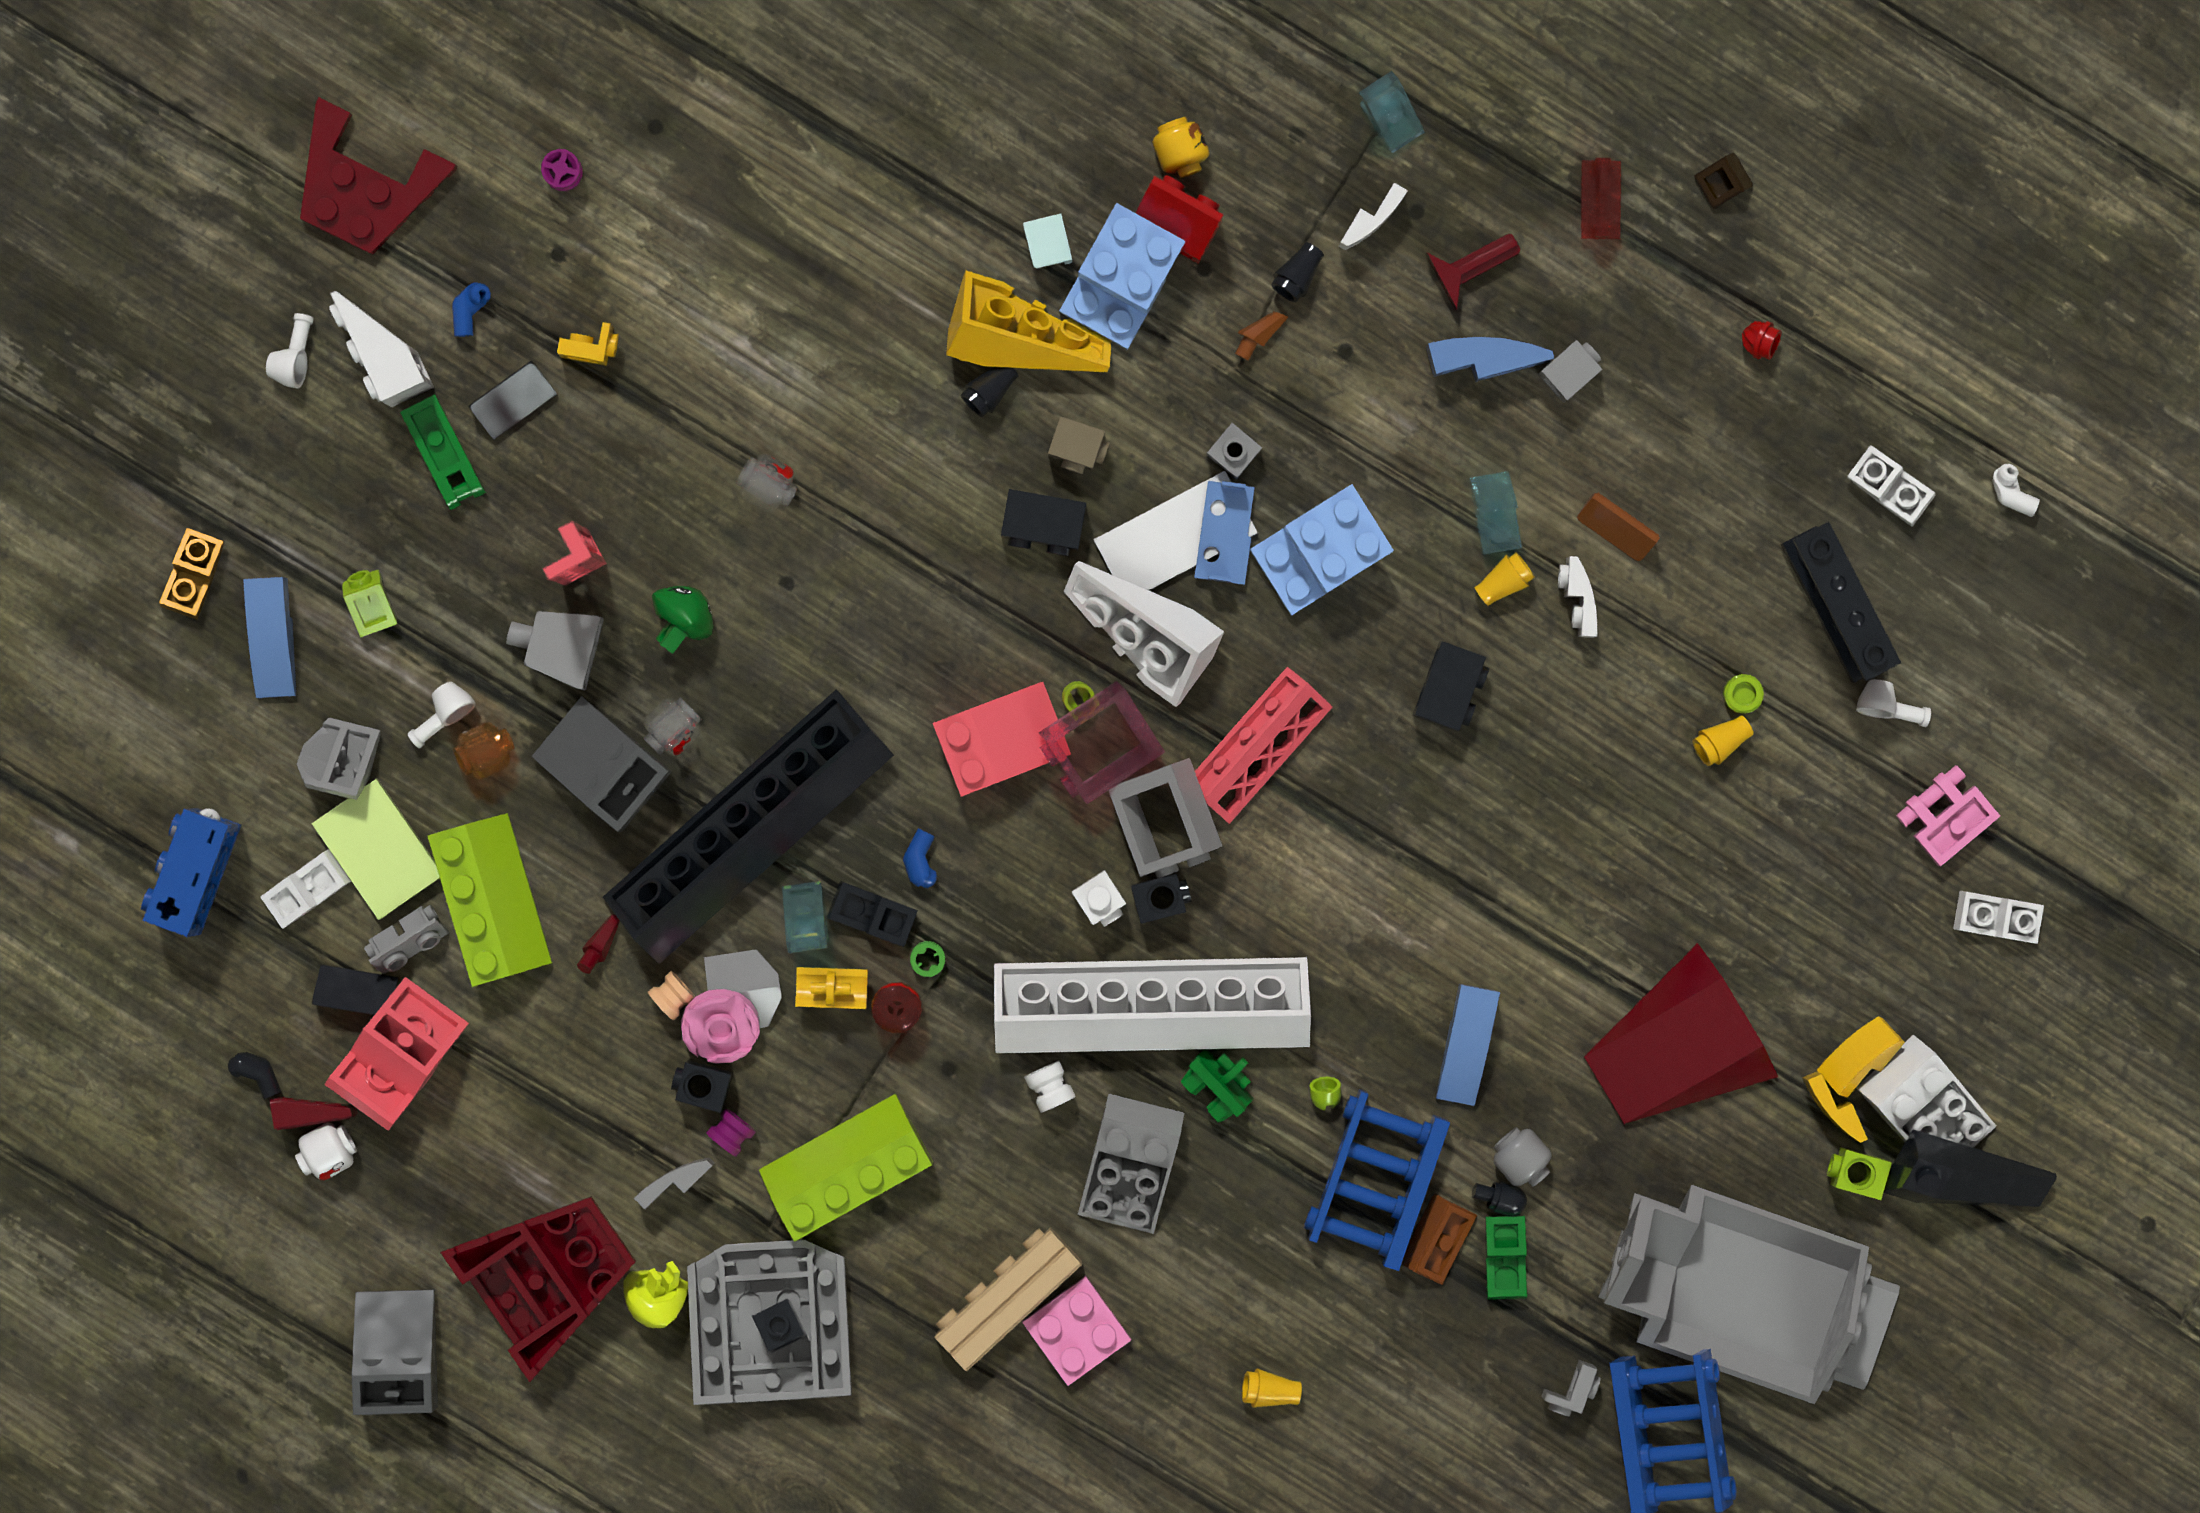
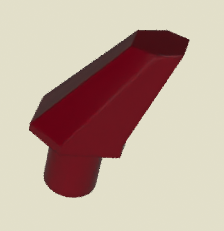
M615 914L609 916L583 946L584 955L577 964L578 969L583 973L590 974L597 963L605 961L620 923Z

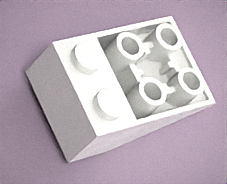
M336 291L331 293L335 304L329 306L337 325L343 327L345 331L348 330L351 340L346 342L354 361L356 363L359 362L362 367L364 366L368 373V376L363 377V381L372 399L376 398L378 402L381 401L390 407H394L434 388L416 350L346 297Z
M1912 1035L1901 1046L1881 1072L1875 1070L1856 1087L1874 1110L1904 1142L1907 1141L1914 1129L1974 1148L1996 1127L1995 1123L1938 1055L1915 1035Z

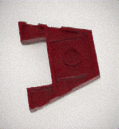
M318 97L315 105L300 219L373 255L408 220L407 218L434 193V190L456 171L458 166L424 149L407 184L403 185L336 152L335 149L352 114Z

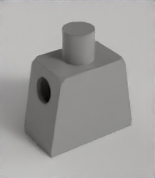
M537 611L533 626L514 621L511 622L506 644L527 649L524 665L570 686L586 690L604 618L593 615Z

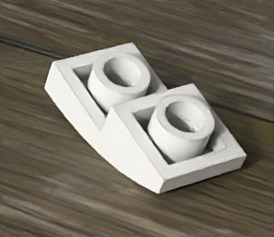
M1871 445L1847 476L1848 479L1912 527L1936 496L1934 491L1903 471L1902 466Z
M1567 557L1566 565H1559L1558 588H1565L1564 597L1580 598L1579 605H1573L1572 628H1578V637H1597L1596 605L1589 578L1578 557Z
M1960 891L1953 929L2038 944L2044 905Z

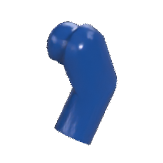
M471 283L453 300L454 337L474 336L473 315L489 302L491 298L490 289L485 284Z
M919 828L904 854L903 862L909 880L915 886L930 888L937 880V873L930 868L925 855L935 836Z

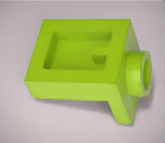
M379 570L356 572L349 576L347 581L342 583L343 598L360 638L397 624V617L383 587L382 576Z

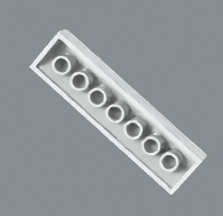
M1307 957L994 964L996 1053L1310 1047L1311 1011Z

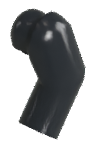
M241 1052L229 1060L228 1070L230 1074L236 1078L243 1076L256 1080L263 1099L282 1092L272 1066L266 1058L249 1052Z

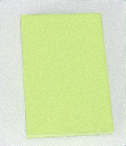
M378 779L366 785L357 800L346 799L312 823L378 920H381L440 879L435 860Z

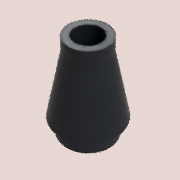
M1305 242L1302 248L1273 274L1275 279L1271 284L1272 288L1283 298L1296 303L1300 297H1305L1318 265L1324 257L1323 252L1315 245Z
M993 367L965 385L966 390L961 394V398L974 413L983 417L987 412L993 413L1011 384L1019 375L1014 368Z

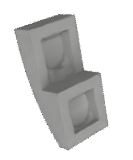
M709 1157L681 1165L653 1181L634 1199L646 1209L671 1183H674L685 1193L715 1162Z

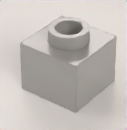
M1231 423L1206 455L1233 478L1237 479L1261 451L1262 447ZM1231 443H1237L1242 447V454L1239 457L1234 458L1228 454L1227 447Z

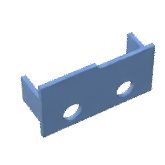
M1208 481L1194 578L1245 585L1251 544L1248 530L1255 487L1222 481V483ZM1216 500L1222 501L1226 506L1225 512L1220 516L1214 515L1210 510L1212 502ZM1215 547L1219 551V558L1215 562H1208L1204 558L1206 548Z

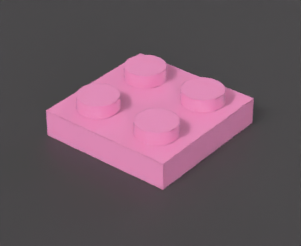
M1086 1275L1022 1321L1067 1386L1131 1341L1129 1334Z

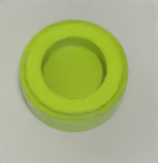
M1747 674L1732 677L1727 681L1723 689V699L1727 707L1741 714L1756 710L1764 697L1761 683L1755 677Z

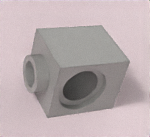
M1576 340L1538 375L1557 397L1565 403L1602 370L1598 364L1601 361V357L1587 342L1581 345Z

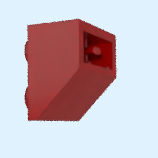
M1165 175L1162 180L1154 176L1135 213L1186 241L1179 254L1199 264L1222 223L1224 214L1218 212L1220 205L1204 195L1199 194L1198 198L1195 199L1184 193L1186 186L1170 176Z

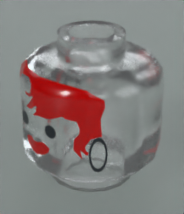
M761 454L756 459L750 457L736 482L741 487V497L766 512L776 510L780 504L787 507L798 487L792 483L794 478L793 469L768 454Z
M681 697L677 701L666 698L645 717L643 724L649 733L644 739L659 755L665 750L672 755H679L701 734V728L698 723L702 718Z

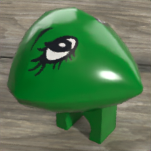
M674 586L659 589L653 593L652 601L655 614L661 619L664 618L668 621L656 637V640L672 654L686 636L693 640L706 639L713 634L712 611L708 599L700 590L689 586Z

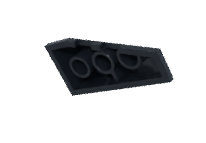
M1913 1129L1890 1168L1883 1193L1915 1203L2040 1207L2056 1181L2057 1176L2056 1173Z

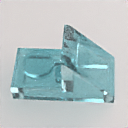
M1392 71L1359 92L1363 100L1360 103L1361 108L1392 153L1425 132L1400 80Z
M1509 472L1469 478L1482 555L1521 549L1522 544L1516 515L1518 505Z
M821 881L782 886L788 953L827 948L829 935Z

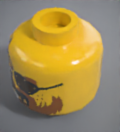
M1182 117L1157 128L1159 134L1153 138L1152 143L1164 172H1178L1180 178H1185L1202 170L1200 163L1209 157L1210 152L1198 123L1188 122L1186 117Z

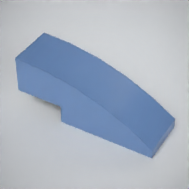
M1453 338L1426 345L1433 377L1471 367L1475 382L1548 363L1554 359L1551 350L1505 338Z
M288 578L243 579L249 653L256 698L296 696L293 622L289 612Z
M1459 984L1452 1022L1450 1021L1436 1099L1475 1106L1500 992Z

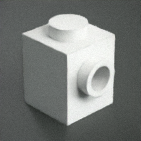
M1105 870L1072 891L1093 925L1100 921L1103 927L1123 915L1120 908L1126 902Z

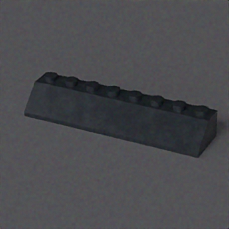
M836 689L607 892L603 899L632 938L660 964L880 769L894 754Z

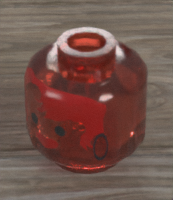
M891 982L882 986L875 993L871 1003V1013L875 1023L883 1030L890 1033H903L910 1030L919 1021L922 1014V1000L919 993L911 985L904 982ZM893 1001H899L902 1004L895 1005ZM889 1005L894 1009L893 1015L889 1011ZM904 1008L903 1013L897 1016L898 1010Z

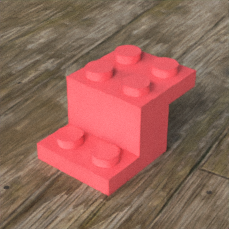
M405 977L364 1027L350 1052L330 1075L325 1085L389 1131L431 1078L445 1054L464 1032L469 1023Z

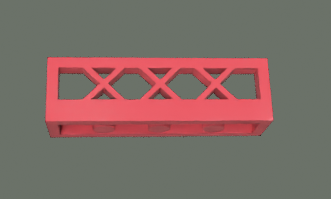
M572 521L559 528L571 554L543 570L549 580L566 586L607 563L590 531Z
M1286 667L1195 770L1207 805L1228 824L1233 821L1333 708L1310 684L1289 667ZM1312 698L1317 705L1306 717L1299 718L1300 709ZM1288 730L1287 739L1282 745L1273 747L1274 738L1281 731ZM1262 759L1259 771L1255 775L1247 776L1250 765L1254 761ZM1236 789L1235 798L1225 809L1218 804L1219 800L1228 790Z

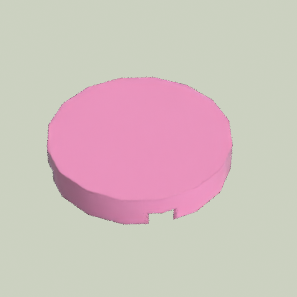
M727 989L708 990L696 996L685 1007L681 1019L682 1037L689 1051L698 1057L700 1055L703 1058H707V1062L715 1064L731 1063L745 1057L752 1050V1046L760 1033L758 1012L752 1002L739 992Z

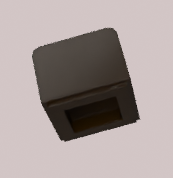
M1735 153L1721 158L1694 175L1713 209L1753 186L1751 179Z

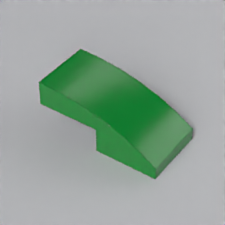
M1525 1216L1485 1218L1487 1299H1524L1527 1297Z

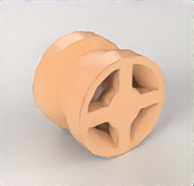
M672 971L665 976V982L660 987H653L648 991L653 1001L673 1021L680 1015V1009L688 1005L696 997L687 985Z

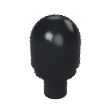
M1493 1182L1491 1187L1476 1183L1472 1191V1198L1487 1202L1486 1206L1488 1209L1502 1215L1517 1216L1525 1210L1527 1205L1525 1192L1518 1186L1508 1183Z

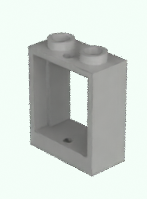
M1190 758L1107 788L1140 877L1155 872L1157 879L1179 871L1177 863L1187 861L1189 867L1210 860L1209 852L1222 847ZM1169 783L1192 847L1160 858L1137 794Z

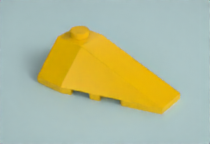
M965 271L948 328L947 356L988 367L1108 372L1110 368L1111 340L1070 318L1061 321L1044 311L1047 305L1036 299L1032 304L1012 294L1014 287L1003 281Z

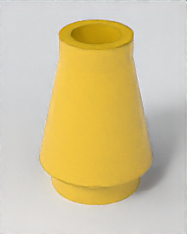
M1516 552L1510 557L1505 555L1484 580L1474 588L1484 603L1489 606L1499 599L1529 587L1528 582L1535 578L1522 557Z
M1741 715L1734 720L1699 731L1698 737L1693 739L1692 743L1697 755L1705 765L1710 766L1714 763L1720 765L1754 733L1747 719Z
M1258 1368L1255 1372L1247 1371L1245 1373L1242 1385V1401L1244 1403H1251L1252 1408L1287 1404L1298 1405L1300 1403L1302 1393L1301 1382L1292 1381Z

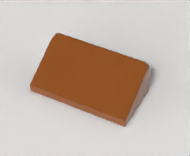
M1600 493L1592 494L1577 515L1578 521L1636 561H1641L1660 539L1657 533Z
M1434 1194L1407 1246L1401 1264L1413 1272L1442 1285L1477 1215Z

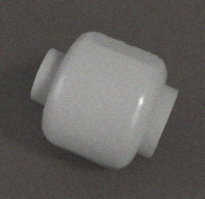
M1516 1127L1501 1138L1493 1147L1497 1151L1494 1155V1164L1514 1186H1521L1529 1182L1533 1187L1550 1173L1546 1165L1551 1160V1151L1531 1129L1520 1131Z

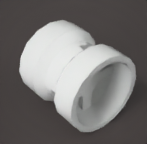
M1060 1061L1051 1063L1024 1077L1029 1088L1039 1094L1036 1104L1041 1113L1076 1097L1071 1085L1063 1084L1062 1082L1064 1081L1062 1077L1064 1070Z

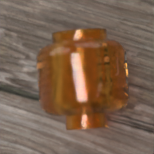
M484 722L459 734L457 746L453 748V752L462 772L466 776L471 774L473 777L481 780L506 769L511 761L510 751L514 750L515 747L510 734L505 728L498 730L493 723Z

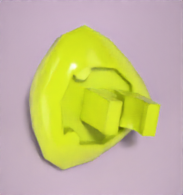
M673 1261L666 1263L667 1268L664 1272L656 1271L655 1268L633 1271L623 1280V1293L628 1310L636 1321L648 1328H665L676 1319L686 1300L688 1282L679 1278L680 1271Z

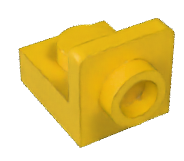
M603 322L598 345L593 344V337L571 333L570 340L559 338L557 354L561 358L607 366L608 357H615L619 335L613 333L614 327L611 323Z

